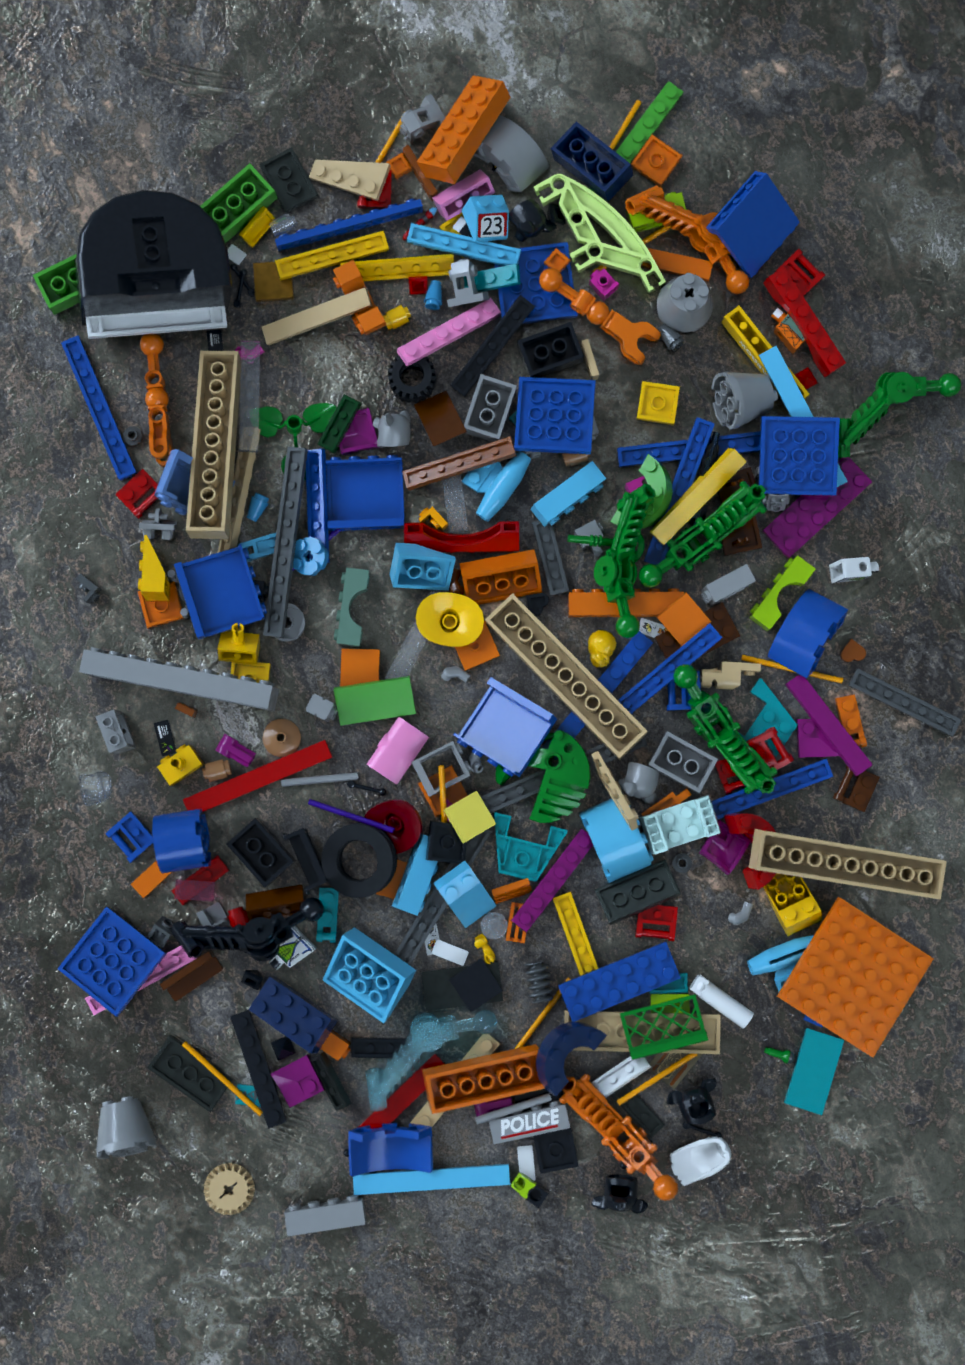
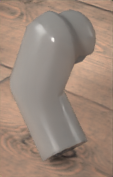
M472 752L468 757L469 765L472 772L481 773L483 771L481 759Z
M744 901L741 912L736 914L730 913L728 921L733 923V925L746 922L749 919L753 904Z

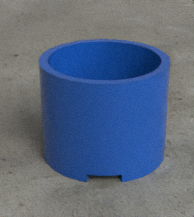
M202 808L160 814L153 817V844L161 873L209 867L211 865V852H208L210 849V835L205 814L201 815Z

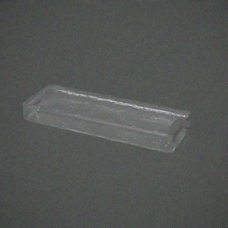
M456 475L443 480L450 534L468 532L461 475Z

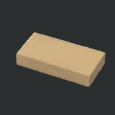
M585 339L582 340L580 347L590 379L597 380L599 378L597 365L589 340Z

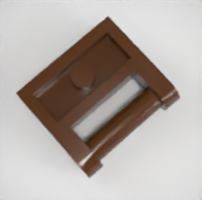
M846 766L847 771L837 793H834L833 799L861 812H865L880 777L864 771L857 777L849 797L846 798L844 794L853 776V772Z

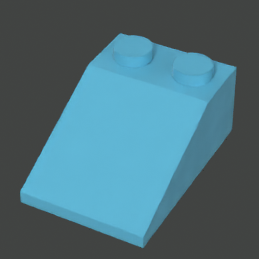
M396 543L389 574L392 586L395 588L449 591L456 558L455 556L417 544Z
M463 861L434 882L442 897L465 928L497 906L466 861Z

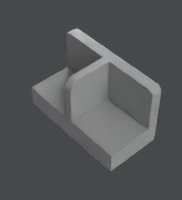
M220 902L196 913L202 926H230L227 914Z

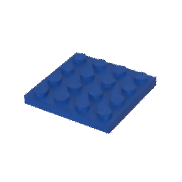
M568 242L518 248L521 249L518 262L520 284L498 288L501 318L520 295L535 306L522 324L576 318L578 316V313L570 307L572 302L557 291H544L539 283L540 274L545 269H548L544 265V261L556 248L570 259ZM569 263L561 274L563 282L574 289L571 263ZM494 264L495 268L502 267L501 265Z
M519 377L514 450L591 454L596 380Z
M761 416L759 485L765 488V494H837L840 418Z
M106 906L58 967V970L113 1015L118 1017L167 953Z

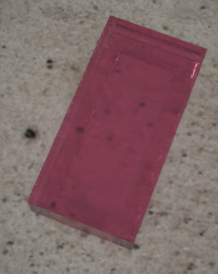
M176 879L174 899L213 902L216 882Z

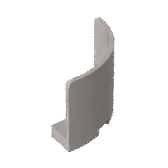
M500 115L473 155L486 163L491 162L497 167L495 171L504 181L508 191L522 192L549 168L545 155L532 137L515 122Z

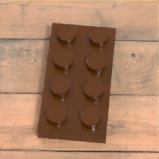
M723 602L704 612L711 620L710 624L722 636V639L703 655L740 637ZM669 631L655 637L665 659L682 647Z

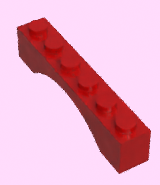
M785 267L770 275L763 282L764 286L772 298L785 309L798 326L808 344L814 363L825 378L846 364V361Z
M519 521L498 522L484 531L462 535L441 532L425 523H404V543L417 544L439 552L450 553L519 551Z

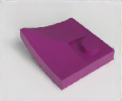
M369 408L359 410L339 445L342 455L380 448L377 447L378 436L373 426V418Z
M796 719L798 758L840 756L812 719Z
M718 820L721 833L708 837L699 854L715 864L726 875H730L751 841L742 834H730L727 824Z
M309 1055L271 1073L289 1108L325 1090L310 1062Z

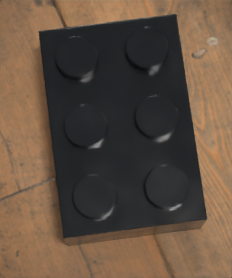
M572 322L517 340V348L528 377L541 378L581 364L584 360V355Z
M254 818L226 843L264 888L268 887L296 862L259 818Z

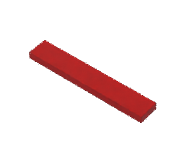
M434 1053L357 1128L370 1125L371 1129L381 1128L383 1123L394 1121L426 1090L422 1069L445 1065V1063Z

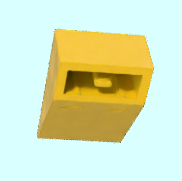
M144 535V541L140 543V552L143 553V560L139 561V571H142V578L138 579V590H141V595L144 596L146 601H169L170 581L148 536Z
M776 873L774 878L763 887L787 936L822 920V911L802 877Z

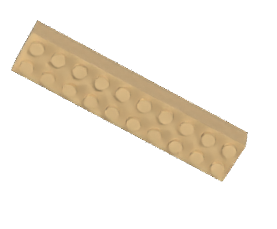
M200 351L192 447L193 459L191 461L186 532L192 539H229L242 360L238 351Z
M513 593L485 619L486 624L619 760L647 734L648 731Z
M755 829L749 868L941 900L947 861Z

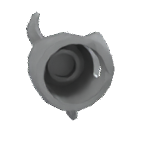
M403 410L399 414L386 413L381 418L376 417L374 419L373 426L379 430L377 447L409 445L411 418L407 410Z
M629 760L626 777L618 781L621 789L628 796L641 798L646 804L654 805L658 802V797L654 792L658 783L659 771Z

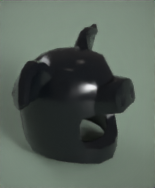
M533 199L521 202L509 213V221L513 222L517 228L515 238L520 242H524L527 238L536 237L541 232H552L557 229V225L547 220L543 209Z
M716 1078L703 1080L701 1086H693L682 1092L672 1090L667 1096V1105L678 1104L686 1124L700 1125L711 1121L716 1116V1111L709 1092L716 1087Z
M620 1174L606 1175L604 1196L594 1197L591 1203L593 1207L602 1210L608 1208L618 1212L631 1210L636 1214L644 1212L648 1207V1203L644 1200L637 1199V1178Z

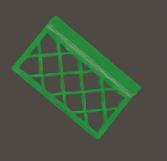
M695 994L620 1013L631 1060L708 1041ZM684 1001H693L694 1009L691 1014L681 1009ZM671 1005L677 1009L672 1019L662 1014L665 1006ZM662 1007L660 1012L656 1010V1008ZM648 1010L658 1014L653 1024L643 1018ZM679 1011L689 1016L684 1026L674 1021ZM634 1015L639 1018L634 1029L626 1024L625 1016ZM660 1015L670 1021L665 1031L655 1026ZM691 1018L698 1021L700 1030L692 1032L686 1028ZM641 1020L651 1026L646 1036L636 1030ZM672 1023L682 1028L678 1036L674 1037L667 1033ZM653 1027L663 1033L659 1041H653L648 1038ZM628 1029L632 1030L631 1035H629ZM684 1030H686L687 1032H689V1033H686V1034H683V1035H682V1033H683ZM634 1032L644 1038L642 1044L636 1047H632L631 1037ZM665 1035L670 1037L667 1039H663ZM646 1039L651 1042V1043L644 1044L645 1041H646Z

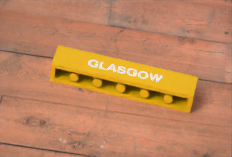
M739 305L725 315L721 323L760 373L768 374L758 355L771 349L772 346ZM789 369L800 392L806 400L810 394L804 388L801 382L797 379V377L793 374V372ZM771 380L772 387H773V389L776 390V388H775V386H774V384H773V382H772V380Z

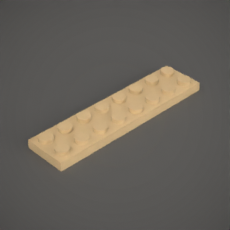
M564 1010V1023L572 1022L568 1010ZM599 1011L575 1021L591 1025L607 1035L595 1051L629 1052L620 1018V1013L625 1011ZM646 1012L643 1018L653 1024L658 1014ZM675 1013L662 1014L672 1019ZM677 1013L674 1021L684 1026L689 1016L684 1013ZM701 1014L708 1041L662 1053L720 1054L721 1015ZM634 1015L625 1016L626 1024L634 1029L639 1018ZM660 1015L655 1026L665 1031L670 1021ZM691 1018L686 1028L692 1032L700 1030L698 1021ZM641 1020L636 1030L646 1036L651 1026ZM672 1023L667 1033L675 1037L680 1034L682 1028ZM653 1027L648 1038L653 1041H659L663 1033ZM628 1029L629 1035L632 1033L630 1029ZM684 1030L683 1033H682V1035H683V1034H686V1033H689V1032H687L686 1030ZM635 1032L631 1037L632 1047L641 1045L644 1040L642 1036ZM665 1035L663 1039H667L670 1037ZM646 1039V1041H645L644 1044L651 1043V1042ZM584 1046L573 1049L578 1051H594Z

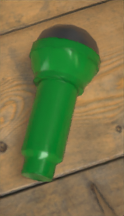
M765 1047L764 1053L780 1058L786 1064L794 1060V1054L790 1050L780 1051Z

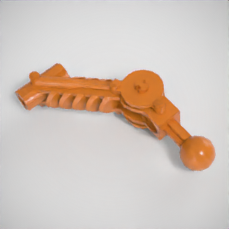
M657 185L625 201V208L628 214L635 215L641 213L646 215L645 217L648 219H654L657 223L661 222L666 227H672V230L680 231L679 233L689 237L691 245L695 250L706 253L712 265L720 262L727 274L726 287L731 293L741 294L747 290L750 282L748 275L736 269L729 257L730 252L716 234L709 233L706 229L707 225L718 213L712 212L699 215L692 213L691 210L683 209L684 207L676 206L675 203L665 200L662 187Z
M585 1073L579 1080L573 1076L567 1077L569 1082L562 1089L564 1095L559 1098L560 1103H567L583 1120L589 1122L604 1137L601 1140V1144L603 1146L608 1145L614 1152L613 1156L627 1166L628 1174L632 1175L636 1170L643 1175L647 1174L654 1182L653 1190L660 1200L667 1201L675 1198L678 1193V1183L674 1177L663 1175L655 1166L659 1161L653 1153L658 1148L656 1144L651 1143L646 1137L648 1134L642 1127L638 1128L632 1123L630 1116L623 1118L608 1103L606 1097L589 1081L591 1079L589 1074ZM623 1132L629 1136V1139L624 1143L618 1138ZM644 1155V1160L640 1162L641 1156Z

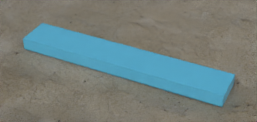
M411 223L407 243L501 266L518 265L521 249L489 241L474 242L472 237Z

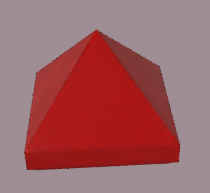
M427 276L409 277L410 295L427 293Z
M809 367L795 374L806 390L818 384Z

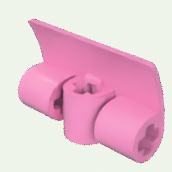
M398 717L388 733L380 740L377 745L378 748L367 762V765L397 785L429 737Z

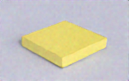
M477 791L444 809L446 816L462 843L496 825Z

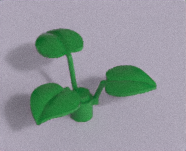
M329 403L310 405L304 410L303 419L297 415H291L282 425L283 416L275 407L267 406L249 410V417L252 426L261 429L260 435L263 437H273L277 433V428L282 429L287 426V431L294 437V447H298L297 434L302 431V425H310L313 432L323 433L336 410V405ZM286 456L283 458L281 462V469L283 474L285 469Z

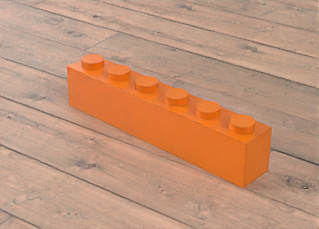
M677 588L668 589V592H660V589H649V592H641V589H635V597L628 600L630 614L635 617H657L680 598L684 592H679ZM573 589L572 592L568 593V617H620L617 603L608 602L606 592H603V589H592L591 592H584V589Z

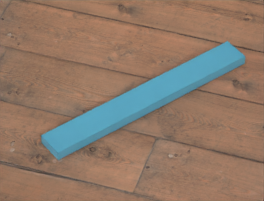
M777 346L758 355L791 417H814ZM839 464L837 487L848 482Z
M509 1164L435 1168L431 1173L416 1170L364 1173L353 1177L354 1195L510 1185Z

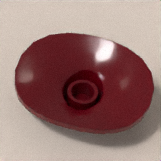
M388 800L381 802L368 810L364 818L395 828L394 833L384 832L394 843L397 854L409 850L417 843L421 836L422 822L419 813L413 805L406 801Z

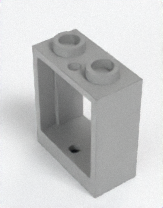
M746 564L707 584L701 590L703 592L701 597L705 604H709L711 607L751 586L756 579Z
M113 709L95 716L109 753L119 755L137 748L123 712Z
M452 741L412 762L429 797L440 792V787L433 788L421 763L449 749H452L464 774L445 783V789L470 777L469 772L472 769L468 761L463 762L460 756L463 754V751L458 743L454 744Z

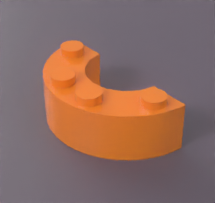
M354 260L333 269L335 277L332 279L337 289L341 288L344 295L366 287ZM370 294L372 307L354 313V316L351 317L360 334L365 336L386 326V322Z

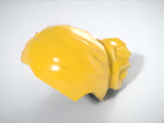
M597 630L588 639L590 661L597 668L607 666L610 657L615 651L617 643L611 632Z

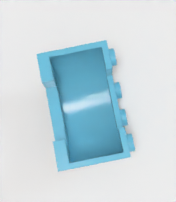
M612 798L578 812L602 864L601 867L608 883L651 865V861H654L650 850L647 851L645 846L648 841L644 832L640 833L638 828L631 831Z

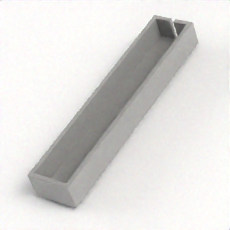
M91 647L90 650L84 649L79 672L86 675L264 710L275 711L279 688L274 687L275 684L270 681L260 680L259 683H256V680L250 677L241 676L240 679H237L238 676L224 672L220 676L218 672L209 669H203V672H200V669L184 665V668H181V665L167 661L163 665V662L156 659L147 658L144 661L145 658L128 654L127 658L125 654L115 651H109V654H107L108 651Z

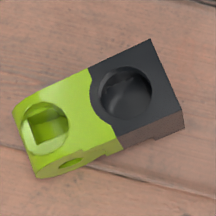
M522 1172L517 1174L510 1185L538 1209L550 1192Z

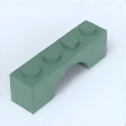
M346 567V572H342L341 583L344 584V589L339 593V602L342 605L341 610H337L336 621H339V628L335 629L334 640H337L338 645L361 648L363 628L353 621L350 608L353 600L358 595L368 592L369 570Z

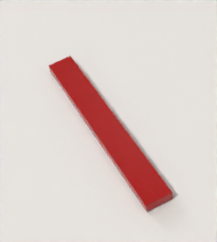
M323 740L183 799L187 810L202 808V812L333 757L326 740Z

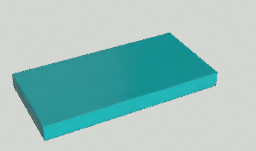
M810 1028L805 1029L784 1099L785 1104L819 1115L823 1114L844 1039Z

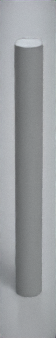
M358 772L290 778L281 779L282 787L350 781L359 780Z
M550 1093L475 1117L476 1124L479 1125L552 1101Z

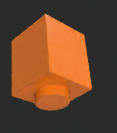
M332 1030L320 1049L339 1061L341 1057L345 1059L351 1049L348 1046L351 1042Z

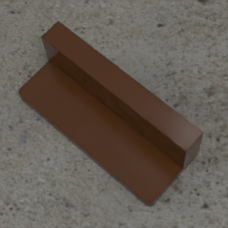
M303 885L246 894V913L249 921L257 917L269 919L278 913L287 918L298 912L301 903L304 901Z
M210 950L163 981L160 986L163 990L167 989L174 1001H178L222 971L223 967L212 950Z

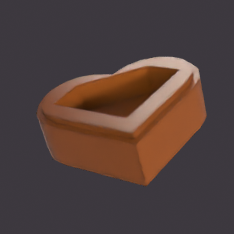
M853 639L848 641L840 653V658L844 662L861 661L866 656V650Z

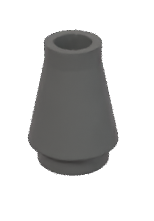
M666 324L658 328L661 338L669 350L675 352L684 344L683 336L669 328Z

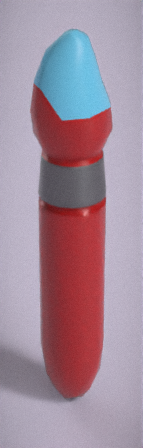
M437 208L427 210L425 215L415 224L424 226L429 219L434 217ZM410 229L403 235L404 241L407 240Z

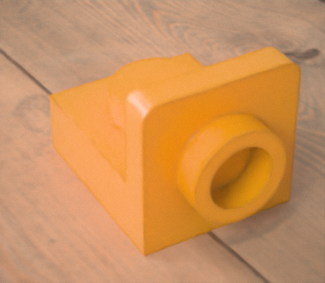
M433 506L430 509L428 507L419 514L420 518L418 520L420 523H424L427 519L431 518L430 523L436 529L440 527L443 531L448 527V523Z

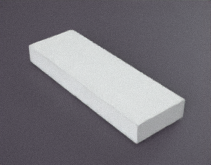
M628 1057L591 1083L607 1098L650 1069L651 1066L645 1057L631 1060V1057Z

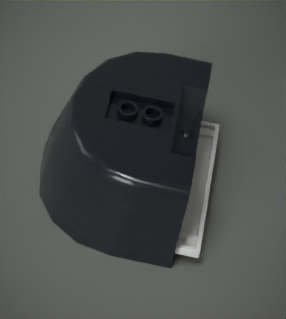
M141 190L116 196L92 212L78 235L76 253V283L82 325L87 326L88 339L227 328L226 314L233 288L228 249L219 225L200 205L174 193Z

